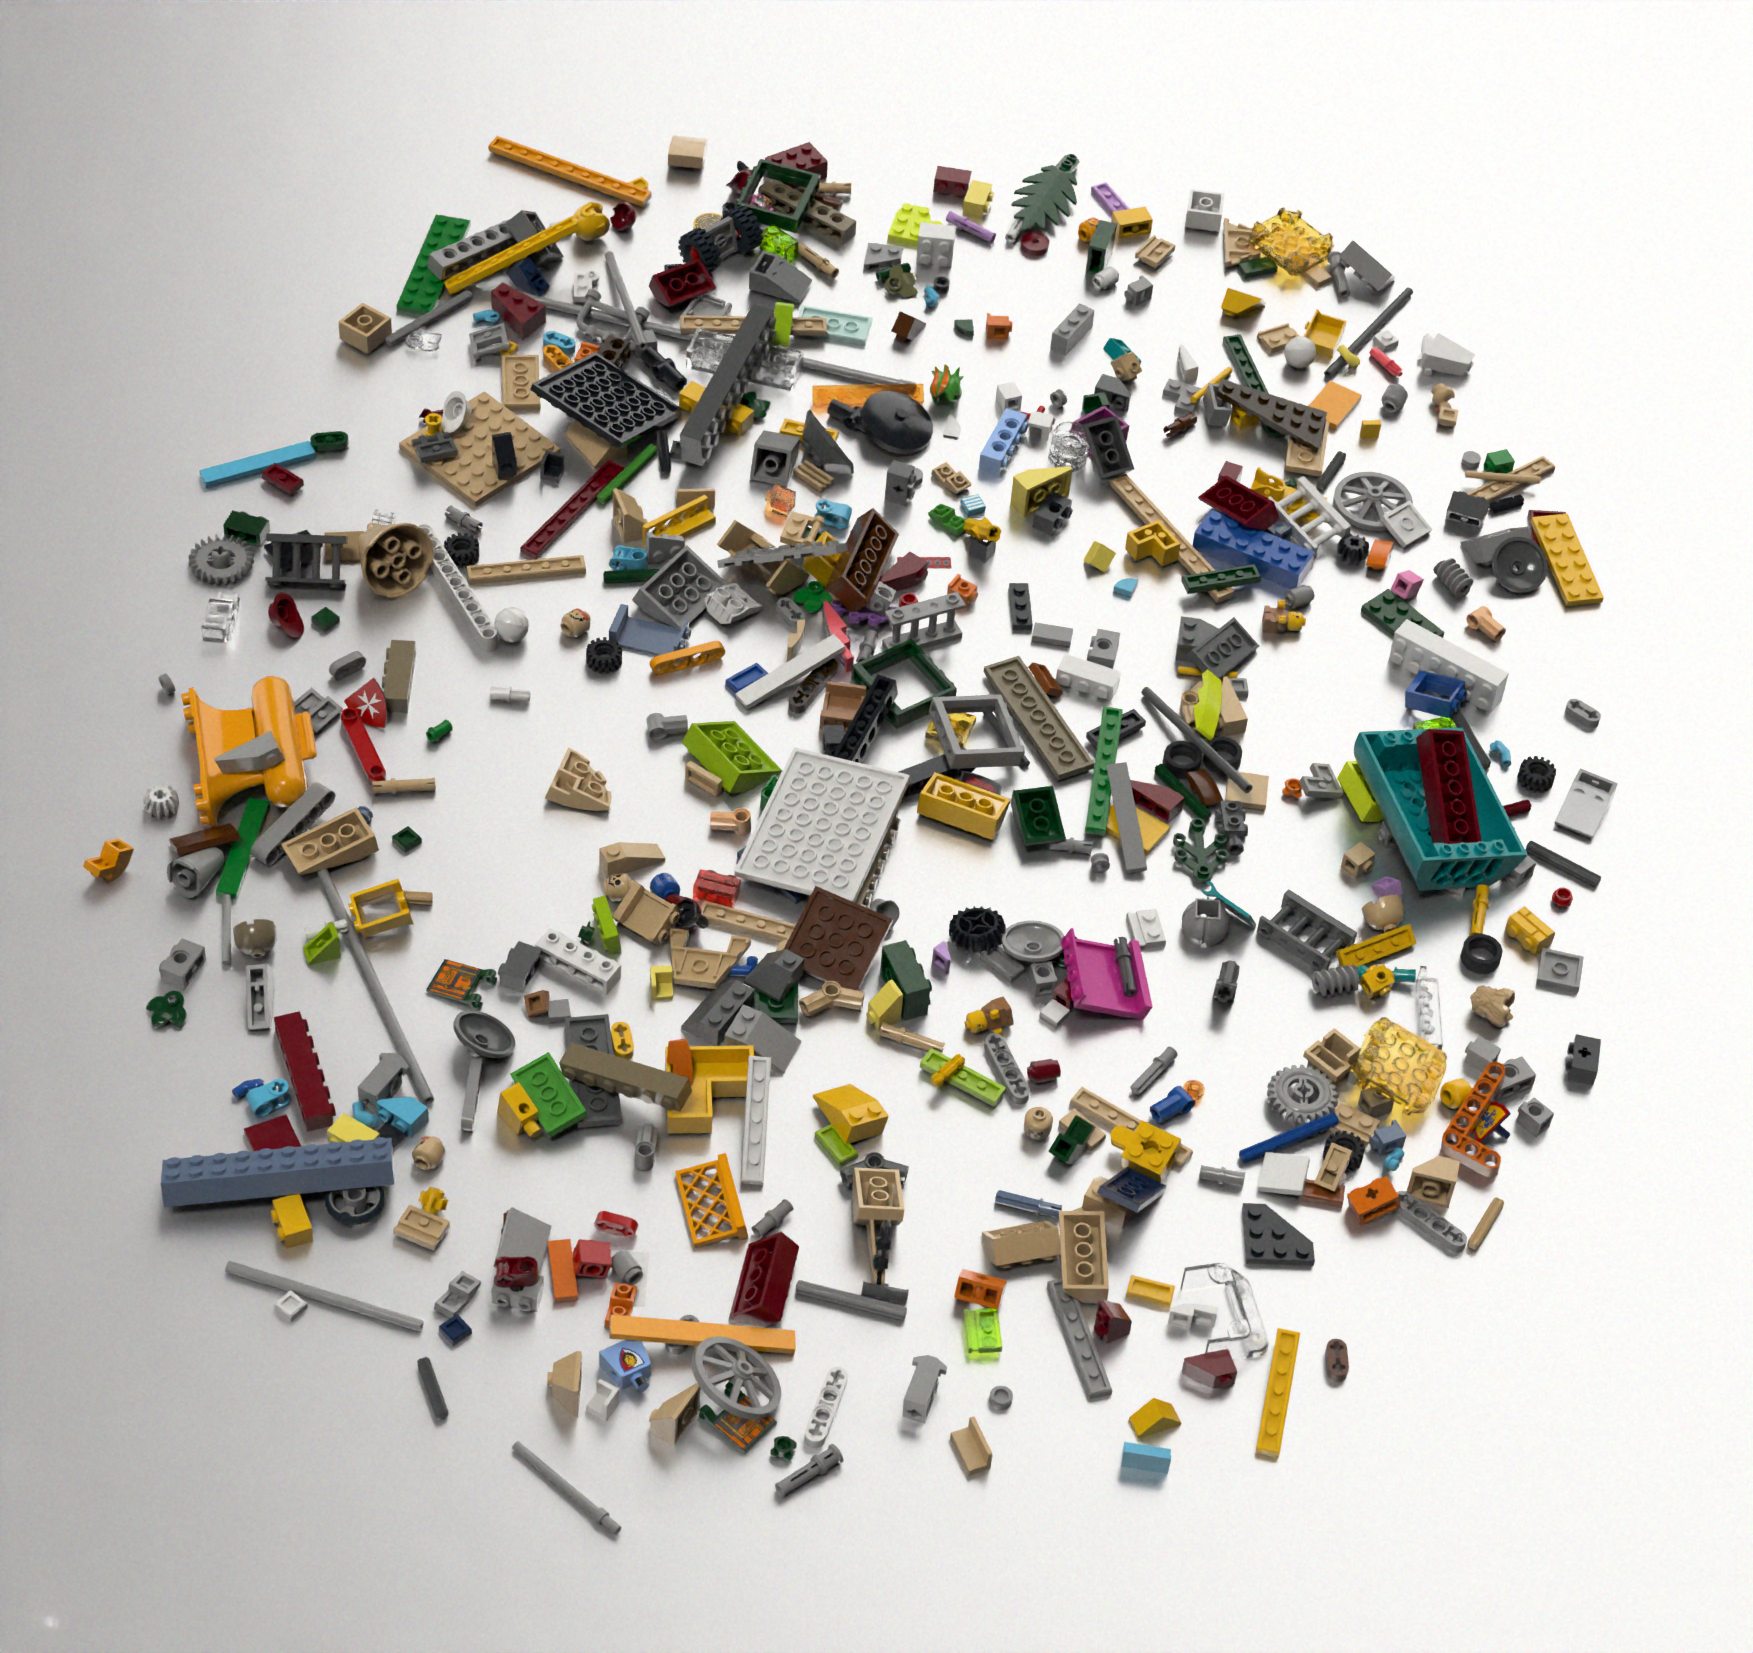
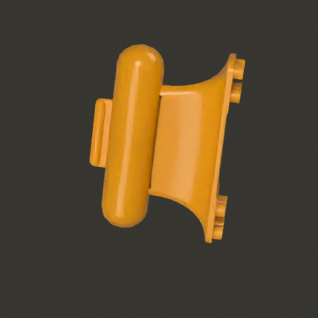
M267 676L259 680L252 690L253 708L240 710H222L211 707L200 699L194 687L189 688L188 693L181 694L183 705H191V707L183 709L185 720L194 719V721L187 722L189 733H196L201 783L193 784L195 796L203 795V797L195 800L198 812L206 810V812L200 813L202 825L210 824L211 828L216 827L219 811L223 804L234 794L250 787L264 784L267 797L272 804L279 807L289 808L296 800L303 796L307 790L303 760L314 759L317 756L311 715L309 712L296 714L292 690L286 680L274 676ZM269 731L276 738L285 758L284 761L268 769L225 774L221 772L214 760L215 757Z

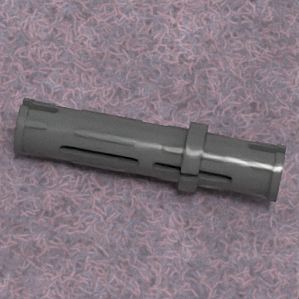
M1118 937V939L1115 938L1113 941L1116 950L1115 961L1119 965L1124 996L1132 997L1131 991H1133L1134 996L1138 992L1131 965L1132 954L1128 950L1127 939L1125 937Z

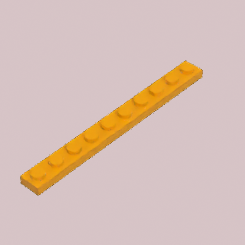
M496 136L488 145L490 152L642 207L652 197V192L499 136Z

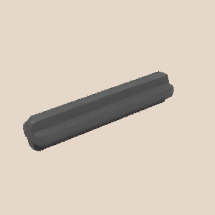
M1338 451L1318 479L1316 485L1318 489H1326L1345 461V452Z
M428 1357L420 1358L417 1361L418 1368L437 1419L446 1418L448 1416V1408L431 1361Z

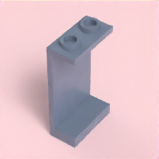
M620 604L609 629V639L612 638L613 642L618 641L622 648L658 656L685 649V641L690 639L692 629L689 628V619H685L681 630H678L671 626L628 617V605Z

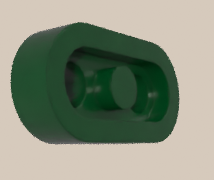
M342 431L316 433L311 436L310 444L315 451L319 452L342 450L349 445V437Z

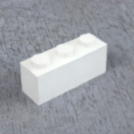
M1065 654L1057 668L1056 682L1060 685L1112 701L1119 686L1121 671Z

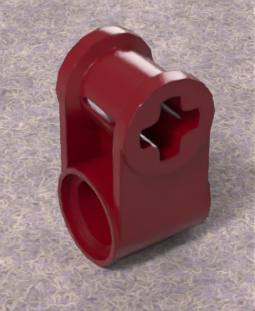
M503 1256L495 1260L494 1266L497 1270L496 1276H494V1284L496 1286L504 1288L512 1286L530 1287L539 1280L538 1264L533 1257Z

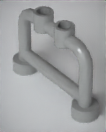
M589 289L585 295L587 301L576 319L577 326L585 332V337L590 340H594L596 336L602 338V343H604L609 335L630 341L631 333H633L631 326L624 336L619 337L611 331H602L595 325L584 324V319L591 307L628 320L624 310L599 302L602 297L601 294L594 289ZM637 307L635 310L639 323L641 324L642 321L646 322L650 312L643 307Z

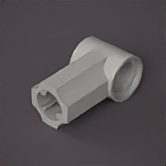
M652 713L646 719L649 736L654 740L663 739L667 734L688 731L687 715L664 717L660 713Z
M653 1124L639 1126L634 1160L635 1166L639 1170H650L655 1163L658 1128L654 1127Z

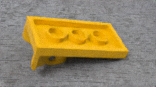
M1260 467L1256 469L1255 478L1250 488L1266 498L1271 496L1276 502L1281 501L1296 491L1295 488L1286 486L1280 478L1262 471ZM1300 497L1282 509L1290 515L1308 504V502ZM1311 510L1295 521L1308 524L1320 515L1315 510Z

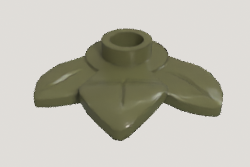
M897 265L890 270L889 278L885 282V289L891 294H900L907 298L913 297L918 293L913 287L917 274L903 273L901 265Z

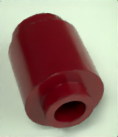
M1045 1059L1030 1062V1066L1027 1067L1029 1080L1032 1079L1034 1083L1055 1080L1061 1075L1058 1060Z

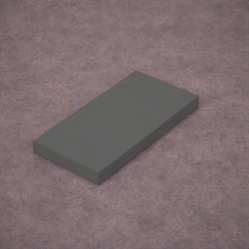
M1233 617L1187 655L1203 673L1208 669L1220 679L1260 646L1236 618Z

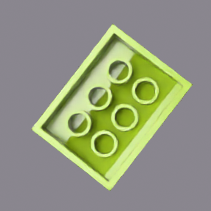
M735 721L692 723L682 741L688 752L693 754L703 767L723 780L722 786L729 793L745 792L769 780L773 774L779 775L782 772V769Z

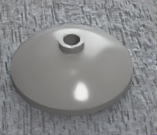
M1036 920L1017 922L1006 928V933L1002 934L1004 950L1012 957L1024 962L1039 963L1049 961L1063 952L1061 947V940L1064 936L1063 932L1047 922Z

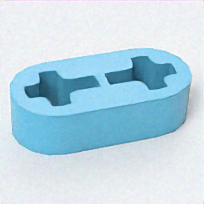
M555 331L544 333V346L555 345L565 355H571L576 351V342L573 338Z

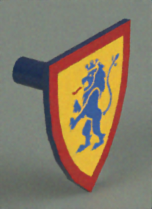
M1491 1102L1473 1130L1474 1137L1479 1143H1482L1493 1131L1504 1140L1509 1138L1510 1133L1500 1125L1511 1114L1503 1104Z

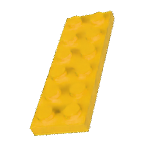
M1568 513L1532 517L1530 523L1541 549L1545 553L1548 565L1566 607L1602 603L1604 596Z

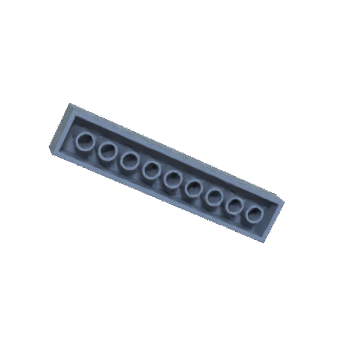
M378 1137L374 1140L364 1141L357 1139L351 1142H331L323 1145L309 1144L302 1147L286 1146L282 1149L265 1148L260 1151H239L230 1154L217 1153L210 1156L194 1155L189 1158L172 1157L168 1160H163L160 1184L164 1207L394 1185L392 1138Z

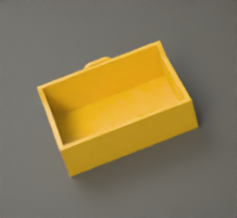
M1316 309L1311 322L1307 321L1304 329H1306L1304 337L1309 338L1314 343L1317 355L1332 359L1345 332L1347 321L1322 314Z

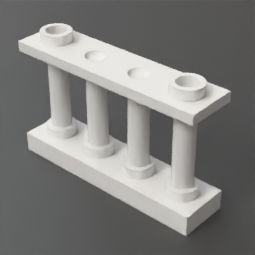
M1304 476L1297 480L1296 491L1281 501L1276 502L1271 496L1268 497V499L1275 503L1280 517L1278 521L1283 525L1288 523L1292 526L1291 536L1303 548L1315 552L1314 559L1317 558V550L1320 544L1335 535L1341 538L1343 535H1350L1351 525ZM1300 497L1308 502V504L1290 515L1282 509ZM1311 510H1315L1320 515L1301 528L1294 522ZM1322 523L1330 525L1332 529L1314 540H1311L1306 534Z

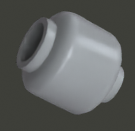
M1400 384L1389 385L1381 398L1383 407L1390 412L1402 410L1408 399V393Z

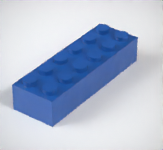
M1212 509L1194 532L1192 544L1197 551L1235 567L1255 564L1261 578L1288 589L1299 587L1312 569L1315 552L1260 529L1246 527Z

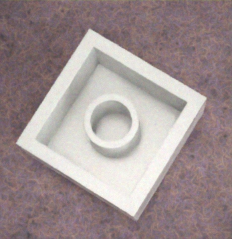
M1190 188L1185 227L1220 232L1225 193Z
M920 222L916 264L952 268L956 226Z

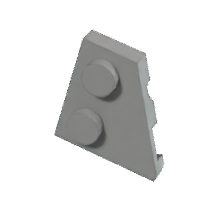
M868 242L863 270H869V266L878 265L880 268L887 265L901 264L903 247Z

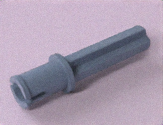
M998 1190L995 1197L996 1203L1037 1213V1216L1042 1214L1059 1219V1211H1062L1063 1206L1043 1201V1198L1038 1200Z

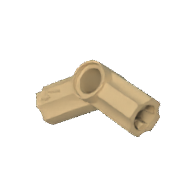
M1199 681L1191 690L1183 692L1179 707L1184 721L1194 731L1197 730L1193 706L1199 702L1198 689L1203 686V681Z
M828 981L823 984L822 989L800 999L799 1006L802 1013L808 1017L826 1008L835 1009L838 1006L862 1010L865 992L842 988L839 983Z

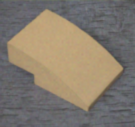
M674 135L669 146L668 165L703 169L708 139Z

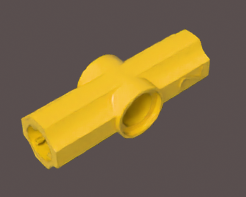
M986 517L982 520L968 518L964 521L963 530L966 534L980 541L996 542L1000 539L1001 529L999 526L993 525Z

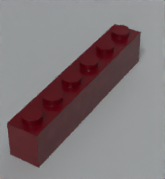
M300 1011L274 1017L275 1032L306 1131L309 1132L332 1126L333 1116H336L334 1104H329L328 1101L330 1099V1092L328 1086L323 1085V1082H325L323 1070H318L317 1065H320L317 1052L313 1053L312 1051L314 1042L312 1036L307 1035V1032H309L307 1020L302 1019Z

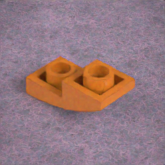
M1375 539L1369 552L1366 566H1370L1375 570L1385 569L1389 563V556L1393 551L1394 542Z
M687 1039L669 1041L667 1063L673 1064L672 1073L689 1078L690 1085H692L693 1066Z
M614 1283L604 1327L610 1328L611 1315L631 1316L637 1286Z

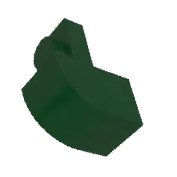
M1075 1115L1065 1134H1058L1048 1152L1067 1164H1073L1086 1150L1087 1146L1085 1145L1096 1127Z

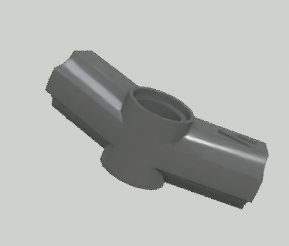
M1228 960L1227 962H1222L1219 979L1216 980L1213 997L1218 998L1220 1002H1234L1238 985L1236 982L1240 971V966L1235 961Z
M871 1152L866 1155L865 1160L840 1169V1176L845 1187L850 1188L853 1186L854 1168L899 1170L901 1185H904L909 1166L885 1160L882 1154Z

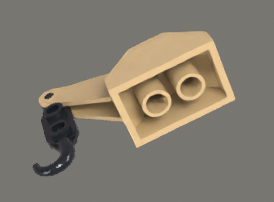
M854 1168L852 1190L853 1223L866 1225L871 1264V1283L884 1285L885 1269L888 1268L887 1251H890L891 1225L899 1226L904 1217L905 1209L899 1170ZM874 1225H881L880 1236H876L875 1242Z

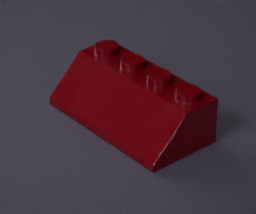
M1227 475L1198 497L1200 501L1246 527L1266 530L1280 519L1274 501Z
M782 1231L748 1244L729 1316L730 1320L761 1327L781 1321L800 1247Z

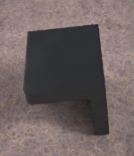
M546 450L540 462V480L559 484L564 473V455Z
M974 537L970 540L969 556L986 563L995 553L996 542L980 541Z

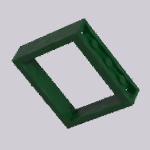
M760 158L757 165L753 166L752 175L748 176L746 187L742 188L740 199H736L734 208L740 205L746 206L748 211L751 210L753 212V216L756 215L758 218L756 220L760 224L797 234L820 188V174ZM762 177L806 188L793 216L749 205Z
M912 639L852 665L851 679L856 685L866 686V694L874 682V678L871 675L908 658L940 692L902 710L893 702L886 718L896 729L928 715L933 697L956 696L957 692L954 683L945 676L943 670L939 669L933 660Z

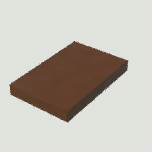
M228 823L169 839L170 846L180 856L237 841L240 839V836L235 827Z

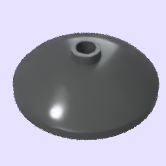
M1512 537L1503 541L1496 548L1492 558V568L1496 579L1503 587L1515 593H1528L1537 589L1544 582L1548 572V562L1545 553L1534 541L1524 537Z
M467 1010L460 1012L453 1022L455 1034L460 1042L478 1055L488 1058H502L510 1055L515 1047V1038L506 1025L491 1015L480 1011Z

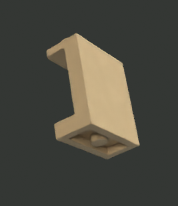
M635 881L612 916L617 923L659 946L668 937V931L671 926L678 922L681 910L677 905L670 904Z

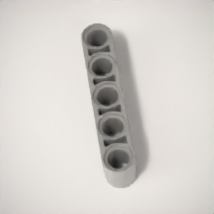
M319 782L313 783L303 796L296 800L253 844L251 855L267 866L273 865L285 853L281 844L303 834L332 805L336 796L335 792Z

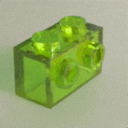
M773 224L763 230V233H761L763 236L762 244H760L762 251L780 255L789 263L798 258V240Z

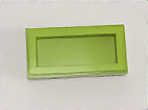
M832 1124L815 1132V1138L839 1167L858 1158V1152L850 1143H844Z

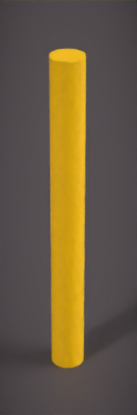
M1225 368L1192 395L1190 401L1196 403L1204 396L1209 383L1219 384L1221 379H1225L1233 372L1232 368Z

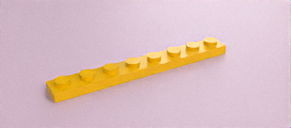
M571 216L444 281V284L450 295L458 293L463 288L476 284L480 279L492 276L496 271L507 268L512 263L523 260L534 252L541 251L549 244L557 243L567 235L574 234L580 227L575 218Z

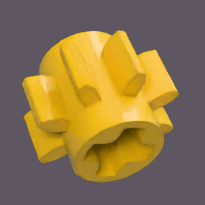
M429 1187L426 1192L421 1191L418 1200L423 1204L422 1210L432 1214H438L441 1209L445 1210L448 1199L444 1196L445 1191L435 1187Z

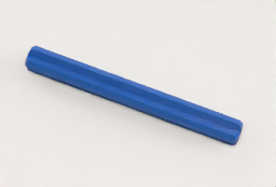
M1332 1112L1239 1151V1157L1242 1162H1248L1265 1155V1152H1272L1338 1125L1339 1119L1336 1113Z

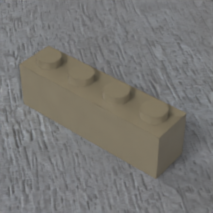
M391 640L390 648L386 649V660L388 662L384 663V674H386V677H382V689H384L383 693L387 703V712L408 713L416 660V641Z

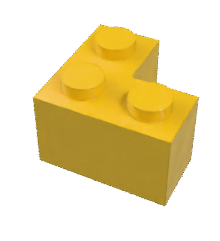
M1160 520L1127 532L1125 550L1135 561L1152 555L1161 566H1165L1178 560L1181 543Z

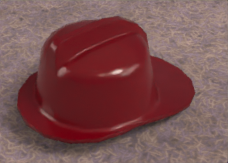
M284 592L278 593L273 603L269 606V619L289 636L298 638L304 632V624L296 604L289 594Z

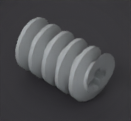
M1454 558L1442 560L1434 566V574L1446 585L1455 598L1462 599L1470 592L1473 579L1469 578V575L1465 573L1464 569L1460 568V565L1456 563Z
M1354 964L1352 966L1346 965L1344 968L1339 966L1336 969L1330 968L1328 971L1323 969L1320 972L1314 971L1312 973L1313 989L1316 993L1320 991L1322 997L1326 996V990H1328L1330 995H1334V989H1336L1338 994H1341L1342 987H1344L1347 993L1350 992V986H1352L1354 991L1358 990L1359 973Z

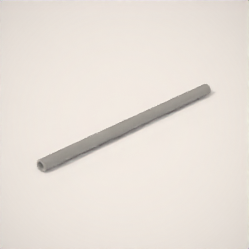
M608 251L605 253V258L640 350H646L648 344L613 252Z

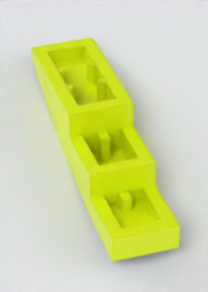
M1207 669L1202 674L1203 686L1198 689L1199 702L1193 708L1196 730L1211 741L1216 731L1221 710L1222 682Z

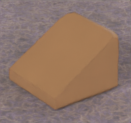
M541 990L524 996L528 1017L549 1011V991Z

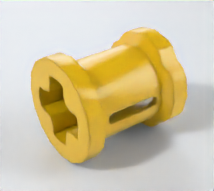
M436 413L428 414L425 417V423L427 424L426 436L435 435V432L440 431L442 433L440 425L442 417Z

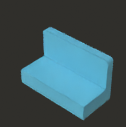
M1124 1442L1121 1467L1168 1474L1171 1462V1449Z

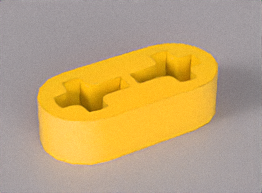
M616 1022L611 1027L614 1055L630 1060L634 1055L631 1029L627 1023ZM618 1031H622L623 1037H620ZM622 1045H625V1052L621 1049Z

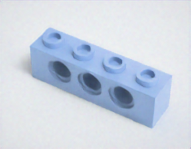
M1008 408L1005 409L980 453V469L1000 475L1003 468H1007L1009 457H1013L1016 445H1019L1021 442L1022 434L1027 432V414Z

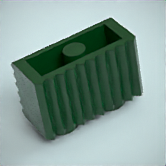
M232 510L223 525L226 538L230 539L231 535H233L234 540L240 537L241 542L246 541L247 544L261 547L266 539V533L270 532L269 520L262 516L249 515L243 511Z

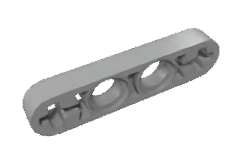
M997 1033L987 1035L984 1045L985 1051L1003 1086L1006 1087L1010 1100L1019 1105L1026 1103L1029 1100L1030 1088L1005 1039ZM1004 1057L1008 1059V1062L1003 1064L998 1062L997 1059ZM1014 1074L1017 1078L1009 1080L1006 1078V1075Z
M471 1058L461 1118V1130L473 1131L483 1073V1058Z
M1397 1192L1400 1202L1406 1201V1203L1403 1202L1401 1204V1208L1395 1210L1397 1213L1452 1252L1464 1250L1467 1236L1463 1231L1409 1192ZM1420 1211L1423 1212L1426 1215V1217L1418 1218L1414 1213ZM1438 1224L1441 1225L1444 1228V1230L1436 1231L1433 1229L1432 1226Z

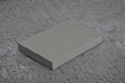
M511 1207L507 1213L495 1260L503 1256L533 1257L537 1261L538 1273H540L552 1226Z

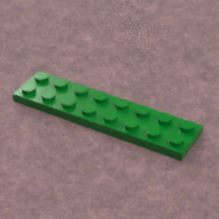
M435 215L396 305L397 311L424 315L437 307L445 288L444 281L449 279V277L440 280L427 268L429 255L434 251L445 248L447 245L465 239L471 226V220Z

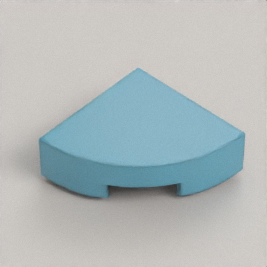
M1122 579L1114 585L1113 591L1131 597L1138 585V579Z

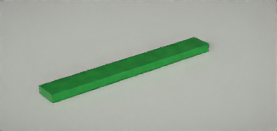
M1103 706L1085 833L1103 836L1106 833L1111 799L1107 765L1116 763L1123 709Z

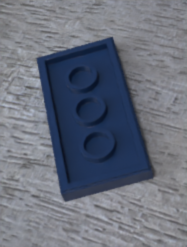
M1127 1167L1100 1185L1097 1193L1138 1213L1164 1194L1167 1186Z

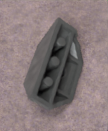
M811 410L807 411L802 434L804 450L813 455L815 464L818 467L821 466L824 471L853 474L854 465L830 436Z

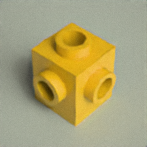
M1382 964L1378 967L1376 965L1369 967L1359 980V984L1368 998L1372 999L1378 995L1382 997L1391 992L1395 977L1393 972Z

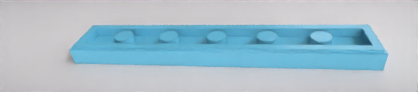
M305 441L199 470L205 486L210 487L261 473L274 463L283 467L316 458V454L310 442Z

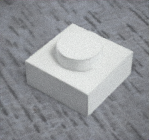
M1389 330L1374 335L1373 342L1383 351H1387L1398 346L1399 339Z

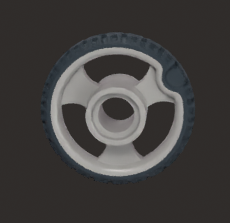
M368 1187L371 1191L367 1193L365 1188L327 1191L325 1195L326 1209L330 1216L338 1222L346 1225L365 1224L369 1220L375 1219L383 1209L385 1196L382 1187ZM335 1194L343 1195L344 1209L340 1211L333 1204ZM367 1203L375 1204L370 1210L365 1212Z

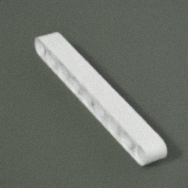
M427 524L418 525L428 534L432 541L434 556L433 563L429 565V568L479 647L485 652H493L498 647L496 627L432 527Z

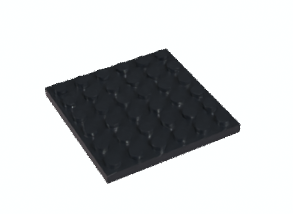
M596 352L532 383L530 389L538 397L545 399L553 407L560 409L567 416L574 418L582 426L589 428L597 436L604 438L619 449L673 421L683 413L682 408Z

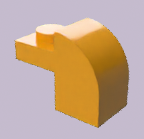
M119 838L105 841L100 856L86 859L83 868L95 877H105L112 881L119 877L127 868L134 848Z

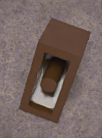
M899 311L891 332L895 333V337L902 341H906V339L913 341L927 323Z

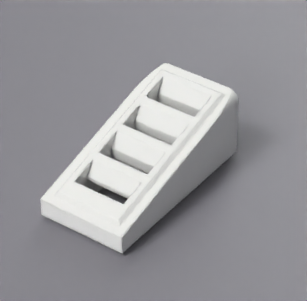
M1179 344L1177 359L1185 383L1197 381L1199 366L1185 346Z

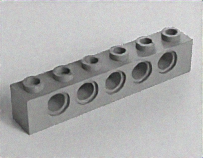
M508 220L432 252L429 255L427 268L440 280H444L468 269L469 266L476 265L516 245L518 242L515 237L509 234L508 226L506 225Z

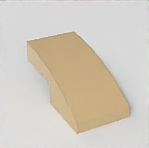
M797 620V634L789 633L787 661L795 658L802 647L805 634V620Z

